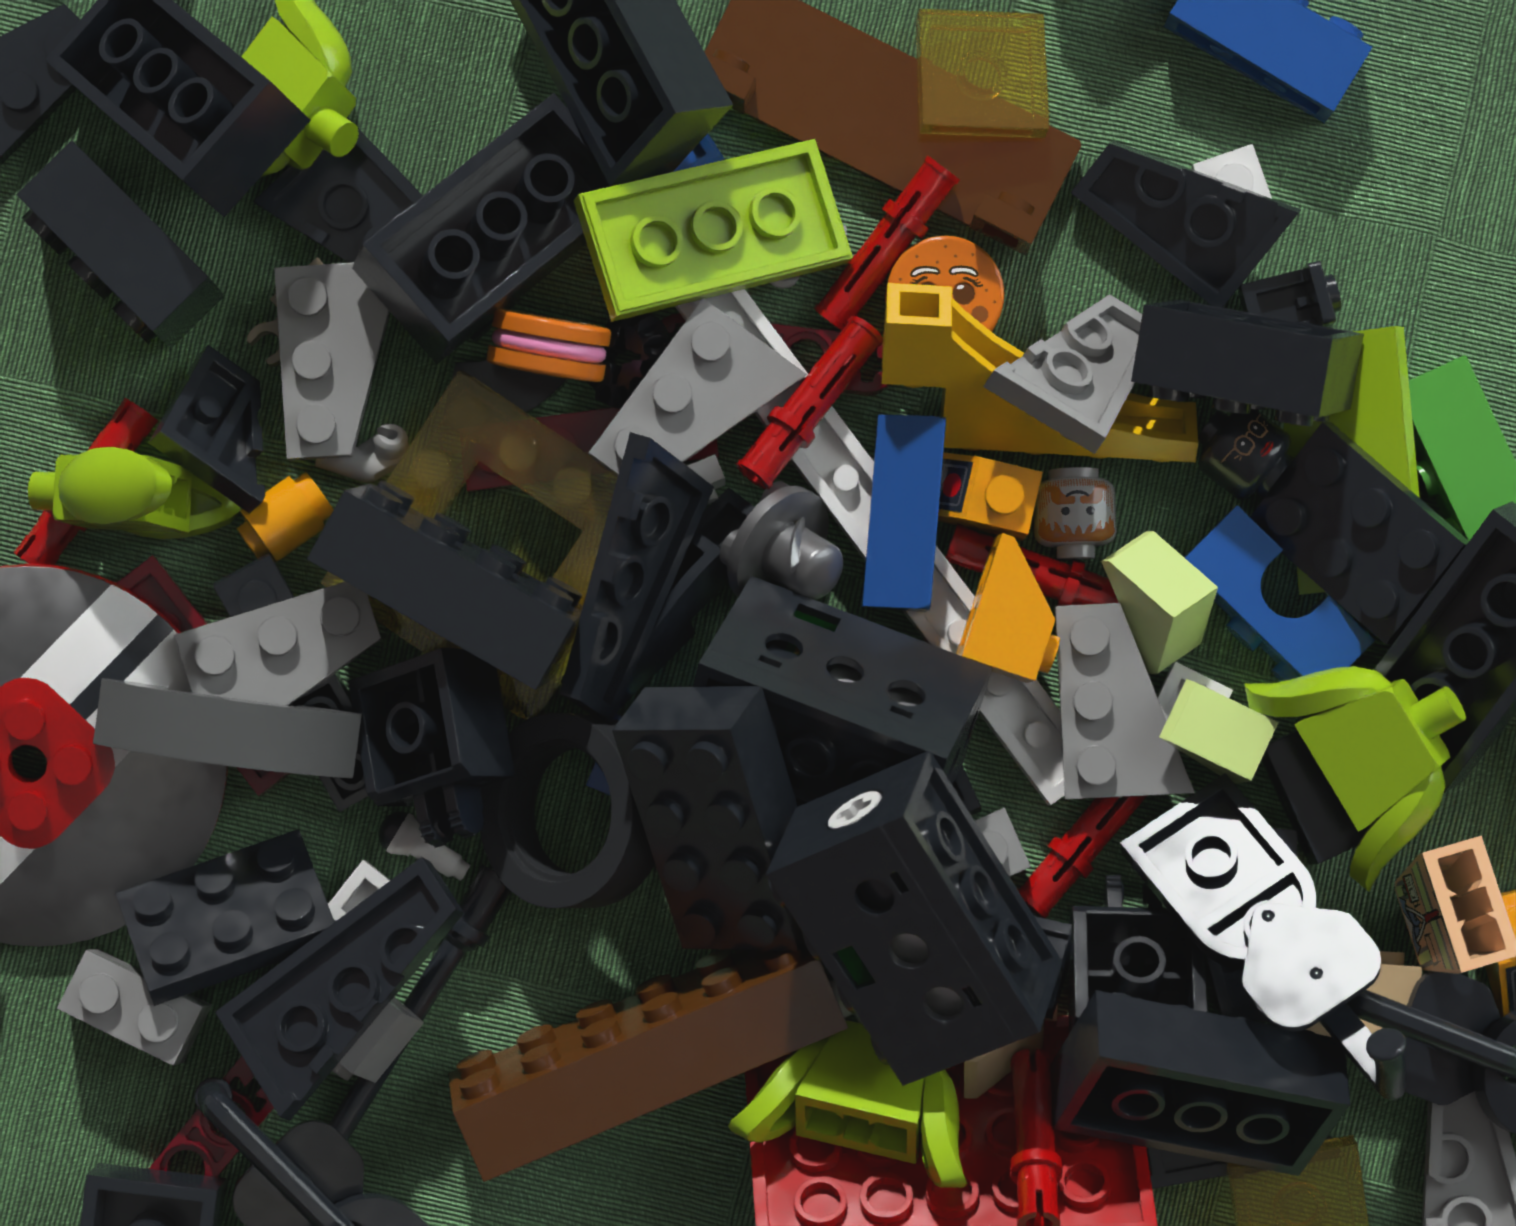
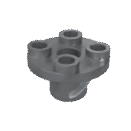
M776 481L769 490L765 489L760 502L749 513L741 527L731 532L725 538L720 548L719 558L727 566L728 582L737 597H739L751 576L814 600L824 597L834 588L842 573L843 556L837 546L827 541L829 527L828 511L819 496L804 487L789 486L783 481Z

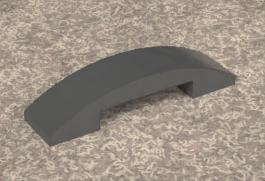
M102 678L93 744L216 765L292 774L353 778L362 713L298 704L297 707L168 690V687Z

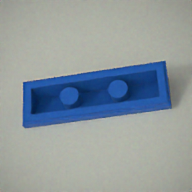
M918 415L877 416L862 607L927 612L930 610L946 417Z

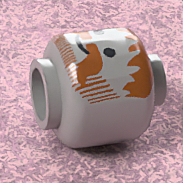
M1071 467L1048 470V480L1040 482L1033 512L1035 540L1045 547L1057 548V560L1095 559V547L1107 545L1116 537V497L1114 486L1108 480L1099 478L1098 468Z

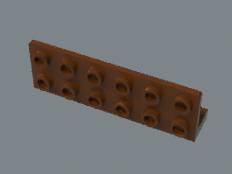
M731 0L704 51L733 103L732 109L798 142L815 139L820 153L899 193H902L923 165L927 155L960 179L936 211L1025 256L1081 148L1080 140L800 0Z

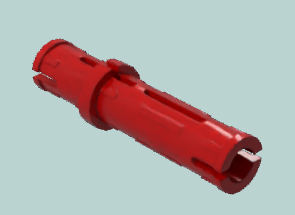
M927 155L923 165L894 202L889 198L882 208L886 212L882 220L853 256V259L820 303L816 304L813 308L840 330H843L851 316L858 315L915 237L918 236L922 239L930 229L925 224L953 186L957 185L960 181L958 177Z
M851 316L846 326L819 361L811 368L808 375L784 406H775L767 416L770 424L745 456L736 463L738 470L748 480L762 489L767 488L769 490L774 480L800 447L806 449L815 439L813 432L815 427L839 396L846 390L849 383L876 348L882 345L883 337L876 328L858 316Z
M124 397L120 406L112 415L113 417L88 450L116 447L135 452L152 428L156 426L158 420L140 406ZM44 510L29 534L25 536L13 553L28 564L55 565L60 555L79 530L85 533L88 528L56 521L53 517V511Z
M957 523L945 558L949 563L982 574L994 537L965 528L962 524ZM1019 546L1043 595L1057 600L1056 606L1119 603L1109 579L1084 570V562L1073 559L1071 564H1067Z
M1148 795L1122 797L1097 828L1096 825L1120 797L1094 798L1093 802L1062 839L1055 836L1047 845L1050 853L1021 888L1017 889L1027 906L1036 915L1046 919L1049 916L1048 913L1079 877L1086 879L1094 870L1091 862L1128 821L1129 817ZM1085 838H1086V841L1083 843V845H1082V846L1078 849V851L1075 853V850L1079 847V845H1080V844L1085 840ZM1066 862V864H1065V866L1062 868V870H1061V871L1057 874V876L1053 879V876L1058 872V870H1059V869L1063 866V864Z
M1024 1049L1015 1053L1010 1060L1013 1076L1016 1154L1010 1161L1011 1180L1018 1187L1017 1226H1034V1217H1036L1037 1212L1040 1213V1226H1060L1057 1183L1062 1178L1063 1168L1062 1159L1055 1152L1051 1091L1052 1057L1047 1052L1036 1049V1068L1032 1072L1030 1070V1050Z

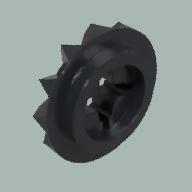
M651 313L611 322L608 314L605 327L611 330L609 347L603 346L606 351V357L600 363L606 365L604 379L601 382L585 381L595 389L596 400L620 410L671 342L670 335L663 322ZM627 349L633 351V354L641 356L640 360H632L631 363H624L622 366L616 365V362H614L618 353H625Z

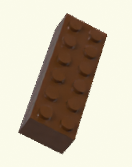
M805 942L799 951L739 950L732 953L731 950H718L698 960L695 964L696 969L673 979L670 974L653 977L640 984L636 988L637 994L614 1004L610 999L591 1003L577 1012L576 1020L554 1029L549 1024L534 1027L521 1034L516 1039L517 1044L495 1054L489 1049L481 1050L463 1058L457 1063V1070L448 1073L452 1109L483 1182L848 1029L821 961L813 958Z

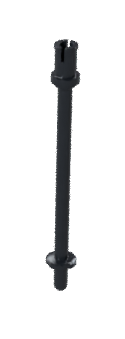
M481 864L478 874L459 902V906L464 914L446 934L443 942L404 1002V1005L422 1021L464 954L475 950L478 945L484 948L490 938L486 931L511 893L496 875L495 871L484 864ZM409 1042L376 1083L359 1076L357 1077L329 1122L347 1141Z

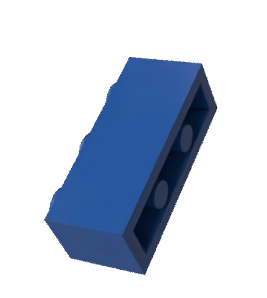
M1177 0L1163 26L1324 124L1336 109L1372 49V46L1362 41L1364 35L1356 26L1336 16H1331L1329 20L1307 8L1309 5L1308 0Z

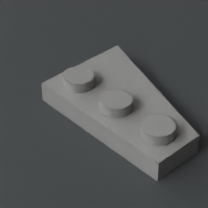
M354 262L274 268L286 455L289 461L353 457L372 386V377L381 343L384 341L390 313L352 269Z
M703 298L589 451L588 456L618 477L629 434L632 432L652 438L684 463L735 425L757 412L762 406L804 379L807 374Z

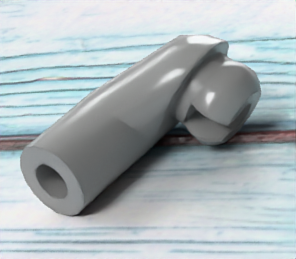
M384 424L377 428L378 434L355 447L353 457L316 459L315 467L363 483L375 482L402 466L408 457L410 447L407 433L396 424Z

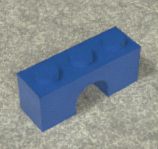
M1238 505L1231 509L1184 556L1186 560L1218 587L1214 602L1231 618L1226 624L1227 629L1250 651L1253 652L1260 646L1277 663L1271 671L1280 682L1332 668L1350 667L1375 641L1330 595L1320 599L1303 617L1287 618L1273 612L1263 599L1261 579L1267 566L1283 549Z

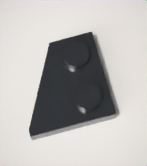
M207 345L196 356L151 437L149 444L249 514L265 498V485L257 484L256 458L263 452V433L257 418L258 411L261 408L260 381L210 345Z

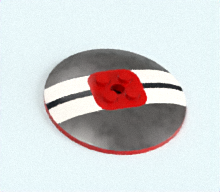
M18 564L0 566V943L38 947L65 945L89 940L125 926L126 923L115 893L194 866L204 851L216 826L223 805L228 778V766L162 757L93 744L102 678L168 687V690L192 693L174 636L181 632L153 605L129 589L104 577L57 565ZM22 745H32L40 749L47 761L45 774L38 778H26L20 775L12 763V755L15 748Z

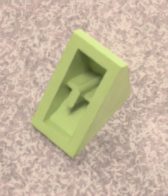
M1146 531L1101 561L1117 600L1121 604L1149 674L1160 673L1201 644L1218 587L1154 531Z
M1186 679L1159 738L1221 776L1226 773L1233 783L1238 784L1252 781L1279 722L1201 684Z

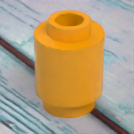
M304 472L294 480L287 476L267 490L262 503L250 514L244 509L239 510L246 522L236 529L257 559L270 552L277 563L322 531L325 527L323 521L331 516L334 509L309 474Z

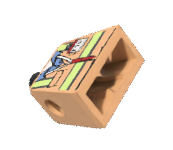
M1482 836L1419 854L1395 881V892L1405 919V927L1411 937L1418 962L1424 971L1460 974L1516 957V938Z

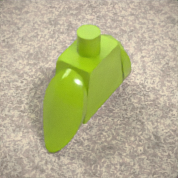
M275 0L278 13L286 27L271 16L241 56L269 79L311 120L261 177L276 173L285 168L286 165L300 170L306 169L313 164L323 149L333 156L342 157L353 149L358 139L357 125L347 119L356 106V97L346 88L352 74L351 56L341 34L314 0Z
M116 447L93 448L79 455H59L56 459L55 472H33L28 483V500L33 510L53 511V517L56 521L83 528L124 530L142 537L174 539L212 532L230 524L239 516V510H241V507L181 465Z
M1356 666L1332 668L1277 683H1244L1250 709L1273 717L1305 716L1294 725L1357 831H1361L1375 821L1358 843L1350 865L1349 875L1370 892L1384 866L1419 833L1440 805L1445 789V779L1441 765L1450 758L1449 750L1441 739L1440 734L1465 721V712L1459 699L1449 687L1444 686L1419 701L1404 679L1390 683L1380 672Z
M846 1021L848 1029L790 1053L776 1068L754 1099L728 1125L731 1132L749 1142H764L778 1138L796 1126V1136L913 1164L917 1163L919 1150L921 1149L927 1175L934 1185L940 1188L965 1187L967 1184L959 1158V1104L952 1079L946 1070L902 1086L891 1067L884 1065L876 1056L872 1047L871 1036L861 1023Z

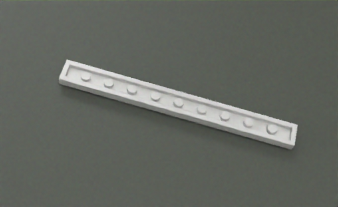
M745 289L705 299L808 375ZM701 300L675 307L686 321ZM804 379L782 392L755 412V415L765 428L770 424L767 420L768 414L775 406L783 407ZM832 406L813 430L815 439L806 449L800 447L790 461L812 491L823 500L829 514L866 561L874 461ZM936 546L930 610L927 612L902 611L926 643L956 654L975 596ZM991 672L979 714L1046 804L1052 805L1064 796L1060 710L1037 679L1036 681L1025 683L996 672Z

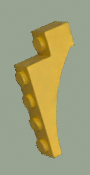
M888 283L882 350V384L903 385L910 388L923 386L943 388L941 417H946L944 448H959L968 451L1025 452L1033 455H1076L1098 459L1110 457L1144 459L1157 462L1177 461L1196 463L1198 449L1196 402L1169 401L1129 393L1108 435L1094 454L1074 441L1066 439L1059 432L983 387L993 370L1007 361L1010 364L1022 357L1024 352L996 336L966 312L952 298V287Z

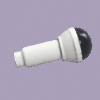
M403 811L393 812L381 822L378 830V839L381 846L390 854L406 855L407 857L412 855L417 859L423 857L429 860L438 872L447 877L453 876L460 881L471 866L462 859L460 854L447 846L434 848V846L425 843L419 830L420 824L414 815Z

